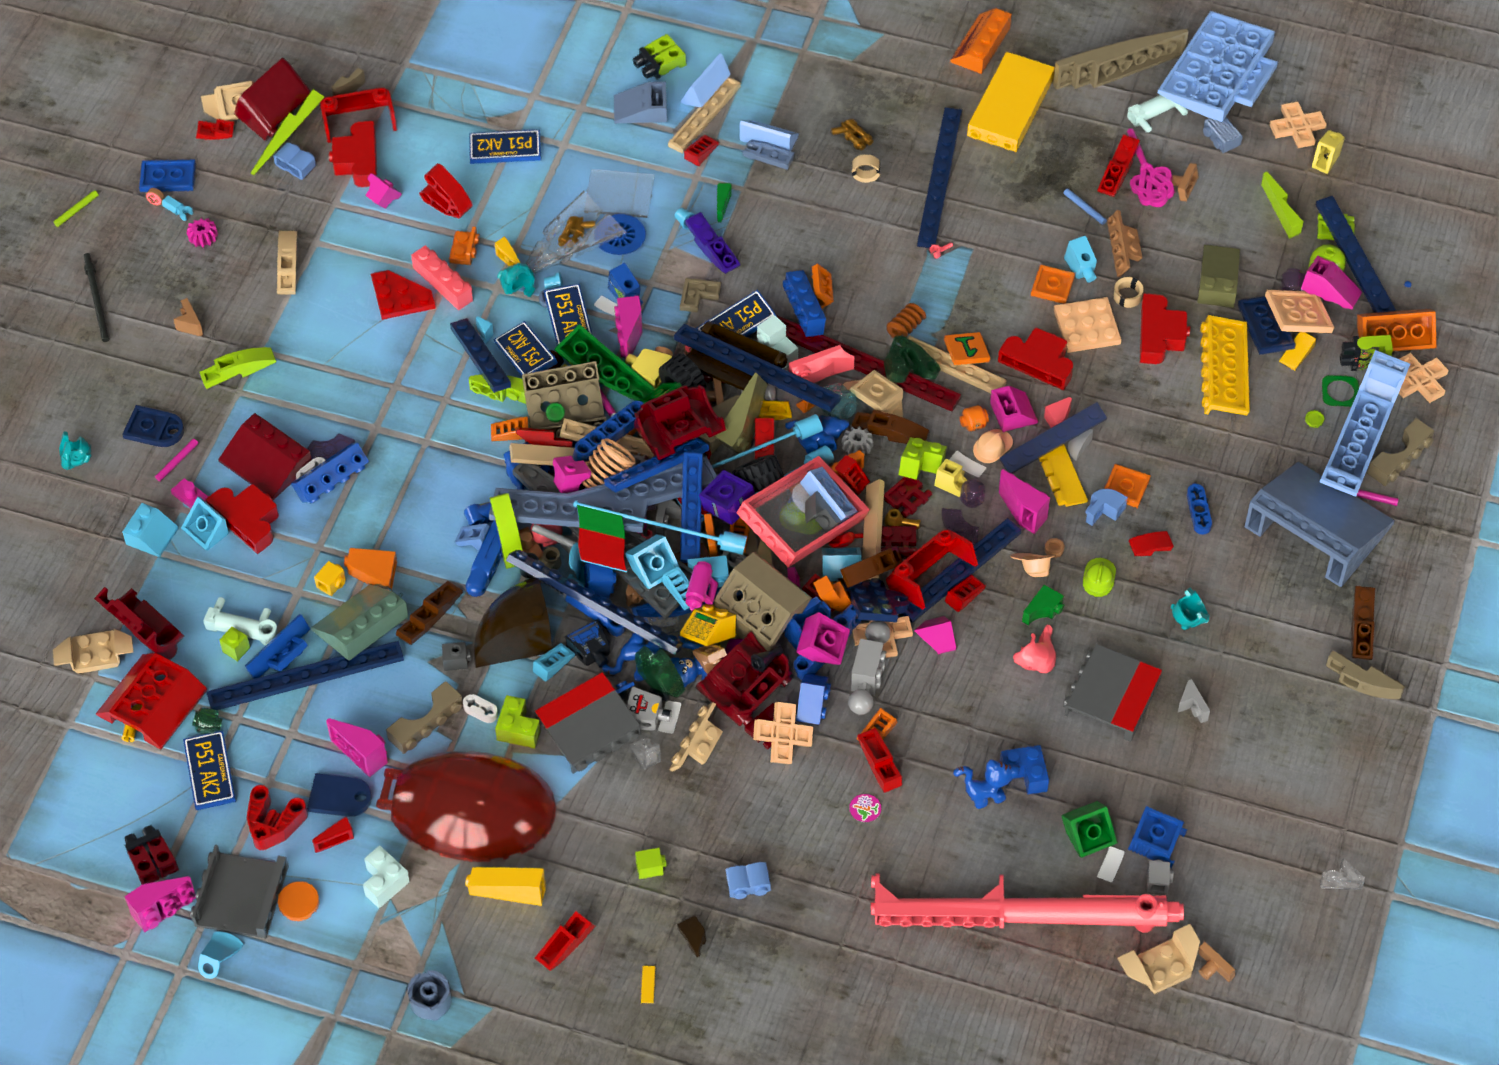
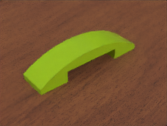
M505 493L490 497L489 499L496 521L505 568L509 569L516 566L506 561L508 555L515 550H523L509 494Z

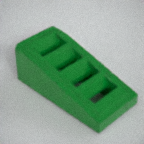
M730 183L717 184L718 222H722L732 195V184Z

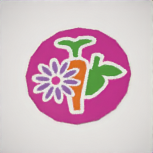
M869 794L856 796L849 805L851 815L861 822H871L881 813L879 800Z

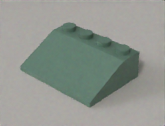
M370 584L312 626L311 630L350 661L408 618L406 601L393 591Z

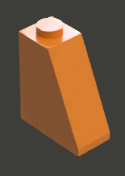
M350 548L349 554L345 555L344 566L347 567L348 574L368 585L371 584L392 591L397 567L396 552Z

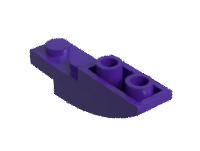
M701 212L686 219L685 224L694 235L695 243L719 270L726 274L741 265L723 238L717 236Z

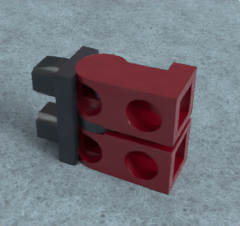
M152 825L143 828L144 836L138 839L135 834H129L124 837L126 843L124 846L141 885L160 880L151 859L155 862L162 878L179 871L176 860L161 836L159 829L155 830Z

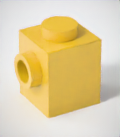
M330 561L314 576L316 588L330 596L338 589H341L346 581L344 569Z

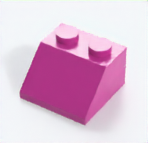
M820 612L805 619L796 653L811 661L840 665L850 629Z

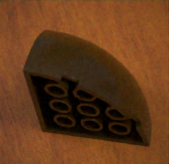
M538 578L527 579L515 584L498 596L488 607L479 623L475 636V668L543 655L552 649L549 617Z

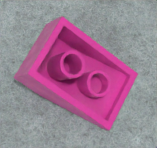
M331 718L326 720L330 740L367 776L371 777L388 763L387 751L384 745L385 741L380 735H375L371 730Z

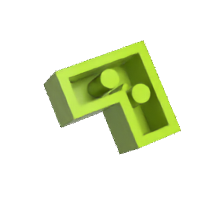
M910 437L901 456L898 475L917 480L921 470L937 474L938 468L945 460L947 446Z
M506 695L495 727L497 741L535 749L541 732L540 723L537 719L525 717L527 712L525 699Z

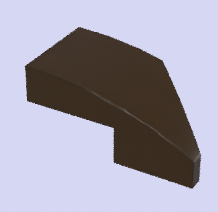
M694 915L678 923L677 927L688 942L690 950L696 957H699L701 954L700 949L706 943V932Z

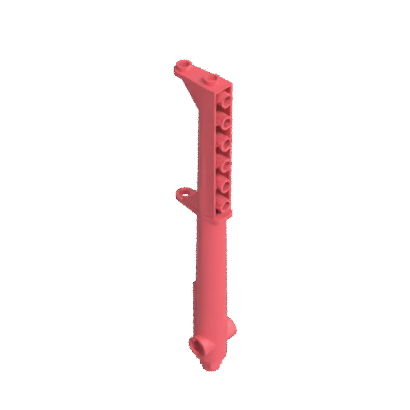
M880 873L871 875V888H875V903H871V915H875V925L885 927L890 925H901L904 927L911 925H922L924 927L942 925L944 927L984 926L991 928L1000 926V928H1004V923L1135 926L1138 931L1147 933L1153 930L1154 926H1167V922H1179V920L1184 919L1183 904L1167 902V896L1143 894L1083 895V898H1004V875H999V885L983 898H897L880 884Z

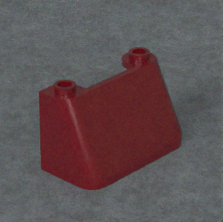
M281 58L239 97L234 115L264 141H267L270 137L273 138L279 124L299 105L302 106L311 90L285 58Z

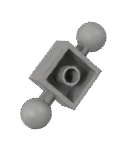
M883 621L871 622L865 631L867 640L860 638L852 670L851 691L854 692L851 693L848 699L849 708L858 715H864L872 709L874 704L872 695H875L876 688L880 689L881 674L886 666V651H883V646L890 638V628Z

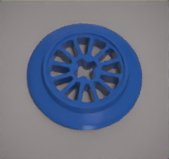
M626 214L610 215L602 219L594 230V240L597 246L603 251L614 255L634 252L643 244L646 237L643 224L637 218Z

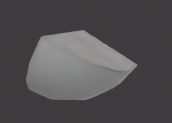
M1089 429L1069 441L1067 445L1068 453L1075 461L1092 441L1093 429Z

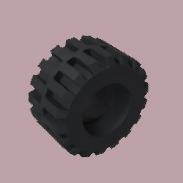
M678 353L660 366L659 376L662 383L680 382L682 387L687 385L688 388L701 385L706 391V382L702 372L685 355Z
M776 455L757 458L737 467L732 472L733 475L752 484L755 493L784 477Z

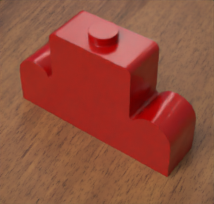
M374 121L356 122L350 127L351 136L332 138V151H329L330 162H333L334 174L336 176L352 175L356 186L370 187V182L367 178L371 173L377 176Z
M1143 294L1141 305L1140 363L1160 364L1165 359L1166 350L1184 351L1186 337L1190 335V326H1187V312L1167 310L1168 301L1163 295Z
M1034 328L1025 343H1023L1021 338L1011 336L1005 340L999 350V363L1061 390H1065L1072 378L1073 362L1068 358H1064L1067 350V340L1053 333Z
M254 484L248 486L236 497H234L231 489L224 487L218 489L205 499L206 503L225 518L227 527L255 553L259 554L273 542L270 523L279 517L277 505L268 493L264 494Z

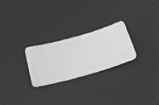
M600 296L594 306L615 316L614 306H617V303L610 301L604 296Z
M956 451L949 459L963 466L962 470L976 477H980L986 470L985 466L967 458L959 451Z
M668 700L665 703L664 709L672 710L670 722L661 720L658 731L674 733L681 708L680 702Z
M1110 846L1097 877L1113 882L1125 852Z

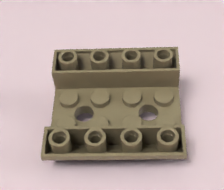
M596 361L522 374L530 428L553 430L555 438H562L559 436L564 418L596 427L607 421L603 410ZM580 395L587 396L588 401L585 405L578 404L577 399ZM544 401H548L550 404L559 403L564 407L565 415L560 422L554 423L547 419L546 412L540 408Z
M753 552L734 567L715 597L714 607L726 609L728 612L736 615L737 636L744 639L751 631L760 645L767 651H771L781 646L777 642L794 614H802L812 597L757 553ZM739 590H741L743 593V598L741 601H739L736 596ZM767 613H769L772 617V620L769 624L765 621V615Z

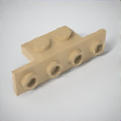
M714 702L707 706L703 705L698 711L699 717L697 721L691 724L688 737L686 736L682 740L680 751L671 760L670 771L673 772L679 769L688 755L700 764L706 763L723 732L708 721L716 706Z

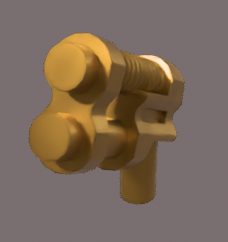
M854 119L842 122L841 127L831 128L832 135L844 133L845 139L851 141L857 150H863L865 145L870 146L873 143L872 136L866 133Z
M577 216L569 217L562 235L558 238V245L561 247L568 245L570 250L578 248L579 239L585 234L584 229L595 228V221H583V217Z

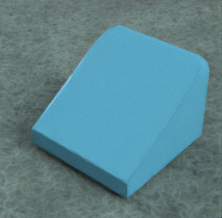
M477 316V330L484 342L487 343L494 335L493 325L491 322Z

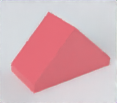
M1068 397L1045 407L1044 418L1051 428L1067 420L1071 410L1072 398Z

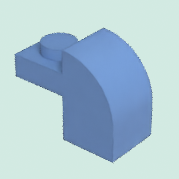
M1101 489L1094 492L1091 496L1090 505L1086 510V523L1093 526L1102 514L1116 521L1126 509L1128 497L1112 489Z

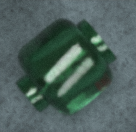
M201 707L199 711H195L192 726H195L196 732L213 734L216 730H220L223 719L219 718L217 710Z

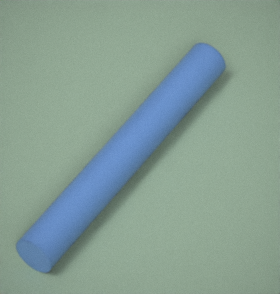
M1067 188L1064 191V195L1100 224L1104 225L1107 219L1070 189Z

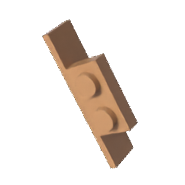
M1117 210L1107 219L1116 274L1117 277H1121L1130 268L1129 259L1139 262L1142 259L1138 230L1123 225L1121 211Z

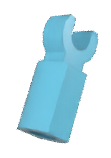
M169 195L162 201L164 208L176 215H180V218L184 221L187 220L185 213L193 215L191 207L184 206Z

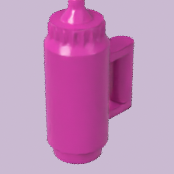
M699 561L694 566L686 592V604L690 607L691 611L694 608H700L703 602L712 605L718 588V582L711 577L713 573L712 566L704 561Z

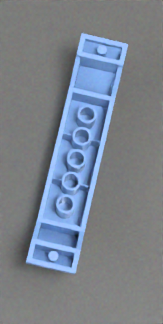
M1375 350L1334 450L1320 479V483L1356 497L1410 363Z

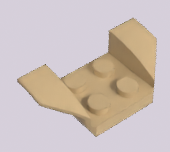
M247 81L216 87L214 89L215 94L201 96L204 112L215 119L227 121L239 119L234 115L237 101L254 82Z
M875 370L861 380L845 382L834 392L840 395V399L845 402L856 396L877 411L903 417V389Z
M116 629L114 631L75 636L72 639L70 636L53 649L54 666L70 663L72 670L78 674L118 667L120 663L119 655L133 653L132 636Z
M1189 924L1174 931L1173 937L1169 941L1139 955L1133 950L1117 959L1128 977L1147 985L1156 994L1191 977L1200 940Z

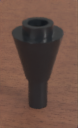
M778 646L771 651L753 654L751 656L752 667L758 672H763L775 657L783 653L782 647Z

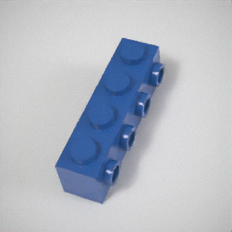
M804 270L786 272L783 288L805 336L823 335L826 317Z
M358 442L351 443L290 484L302 503L309 502L311 504L320 498L319 495L323 492L326 494L335 489L334 485L338 482L343 483L350 479L349 475L353 472L358 473L365 469V464L369 460Z

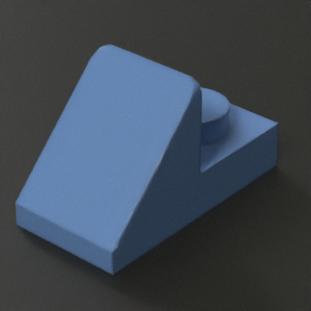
M488 524L463 526L456 537L455 543L459 547L472 545L479 551L490 526Z

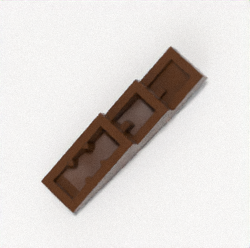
M449 581L444 583L423 599V605L410 614L409 621L397 629L396 636L412 645L451 608L461 596L463 590Z

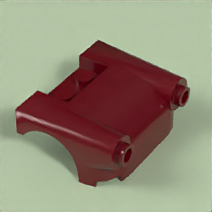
M685 385L640 405L641 409L634 413L636 418L634 427L657 460L674 454L675 446L699 437L704 433L710 438L726 431L723 417L716 415L709 403L705 388L701 385L691 388Z
M104 587L94 598L152 651L167 659H172L176 655L178 650L177 643L184 638V635L146 600L141 602L136 597L137 592L131 588L119 599L108 600V589Z
M751 631L695 687L709 701L714 702L716 707L739 727L749 724L753 720L751 716L753 712L781 685L786 687L792 680L790 677L792 672L788 665L789 660L784 654L775 657L763 672H758L752 667L751 656L766 652L767 650L760 645Z

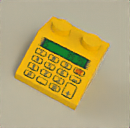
M703 604L702 607L694 609L680 631V636L705 646L734 638L736 635V615L728 612L726 609L716 608L713 604Z

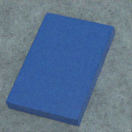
M142 161L140 192H148L150 188H157L161 192L194 191L196 161Z

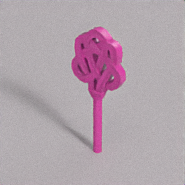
M1128 129V136L1137 139L1134 129ZM1139 144L1136 155L1141 164L1140 174L1130 180L1131 190L1134 194L1138 195L1142 205L1162 207L1175 193L1171 170L1167 167L1153 168L1150 163H1147Z

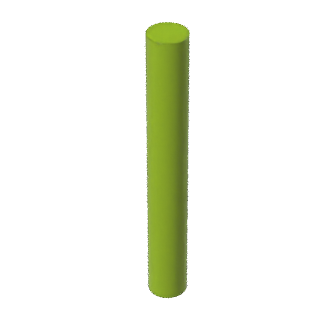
M93 190L53 221L54 224L59 227L99 196L98 193Z

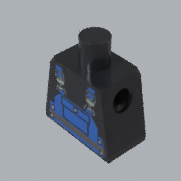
M598 619L565 636L566 647L573 651L575 656L585 666L596 662L599 668H602L603 665L609 663L606 657L610 654L609 642Z

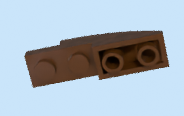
M873 410L872 414L857 412L851 425L854 429H857L859 426L861 430L867 428L868 433L887 436L888 441L907 444L910 437L926 441L930 433L927 428L913 421Z
M896 545L847 566L840 571L848 588L897 567L903 560Z
M1355 586L1351 646L1352 658L1373 659L1375 588Z

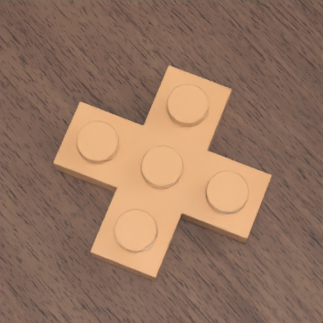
M1299 102L1282 104L1281 111L1284 118L1270 121L1274 137L1280 138L1292 135L1297 148L1315 145L1316 140L1312 131L1326 128V122L1321 111L1304 114Z
M1411 353L1400 358V360L1410 363L1399 391L1402 398L1419 391L1431 403L1444 396L1445 390L1436 380L1447 375L1448 369L1438 358L1424 365H1421Z
M909 616L899 617L897 622H885L890 628V638L883 646V651H886V658L898 655L895 639L913 636ZM869 620V623L858 624L852 630L855 646L859 645L860 638L867 640L865 631L867 626L873 622L872 620Z
M775 702L773 721L755 720L753 740L772 742L770 759L772 763L792 764L793 745L812 746L813 726L795 724L796 704Z

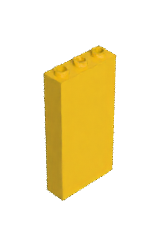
M1006 52L968 124L967 136L1017 152L1054 79L1055 67Z

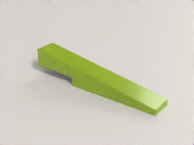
M313 89L294 116L289 113L250 172L252 175L257 173L318 106L321 100L324 99L323 95Z

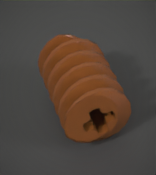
M909 303L887 324V331L893 339L901 342L902 338H907L908 334L912 333L913 329H916L917 325L926 319V313L920 306Z

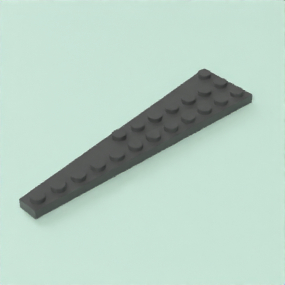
M519 463L512 470L513 475L530 491L560 493L553 482L554 477L535 464ZM569 527L579 537V527ZM625 531L624 553L647 539L637 532ZM624 554L627 572L613 570L663 618L667 619L680 604L663 582L647 589L632 570ZM677 560L681 570L690 582L693 570Z

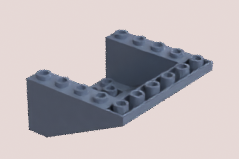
M1297 462L1260 489L1249 504L1244 527L1261 537L1275 521L1331 556L1325 578L1342 587L1394 525L1395 520L1353 495L1320 483L1322 477L1320 474Z

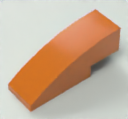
M826 575L813 582L820 598L831 608L843 612L852 604L847 590L840 581L832 584Z

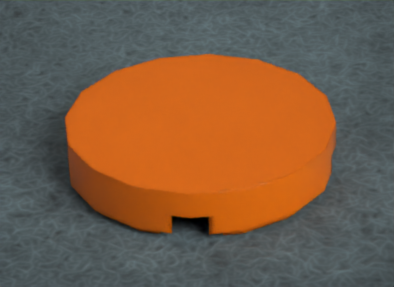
M297 881L288 884L281 890L277 902L280 912L287 919L302 921L310 918L317 911L320 900L317 890L313 885Z

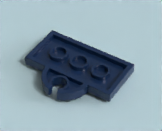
M872 578L848 588L846 583H844L857 617L860 620L897 622L898 614L906 612L909 608L910 601H908V597L900 592L886 589L884 582L880 579Z

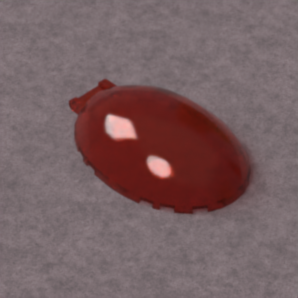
M475 751L438 753L417 760L402 770L386 768L383 774L385 779L380 799L376 802L377 808L391 811V821L397 827L400 834L410 842L413 841L420 845L421 849L426 851L429 849L439 853L440 856L471 862H490V859L503 858L505 860L509 859L511 855L520 852L523 854L535 848V844L542 838L545 839L551 831L556 817L554 795L549 785L538 773L513 759ZM396 779L393 799L388 800L392 781Z

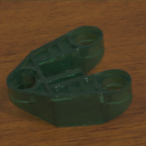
M900 335L894 337L884 360L886 377L895 383L905 382L911 369H913L914 373L925 379H936L941 370L938 363L921 346Z
M643 646L635 653L638 673L651 688L675 698L680 697L685 692L681 676L670 657L662 649L653 654L648 647Z

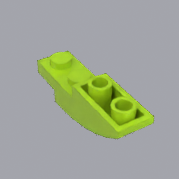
M271 347L250 348L214 359L215 365L199 373L204 386L208 389L240 373L244 378L277 361Z
M482 375L469 377L470 390L476 394H482L501 402L506 397H509L513 401L517 400L526 404L523 380L521 378L506 375L511 381V387L493 392Z

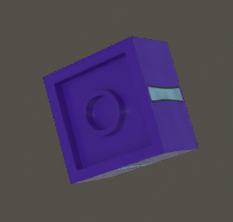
M723 470L699 494L703 510L733 525L740 517L737 511L746 499L755 495L752 484Z

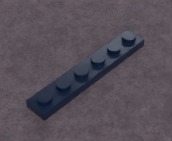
M466 318L450 323L452 332L492 391L498 392L510 388L511 381L470 321Z
M1096 402L1000 457V461L1006 471L1013 474L1107 420V417Z

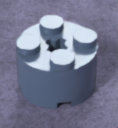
M429 970L426 973L416 974L409 982L408 997L410 1006L418 1017L436 1021L449 1010L452 996L449 983L443 974Z

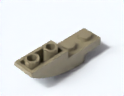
M1332 651L1329 655L1326 666L1340 674L1339 682L1345 686L1379 698L1400 700L1405 686L1385 675L1383 671L1372 666L1366 671L1360 665L1354 664L1344 655L1338 654L1335 651Z

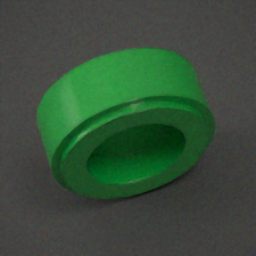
M552 403L547 407L546 417L549 421L556 423L564 418L565 410L561 404Z

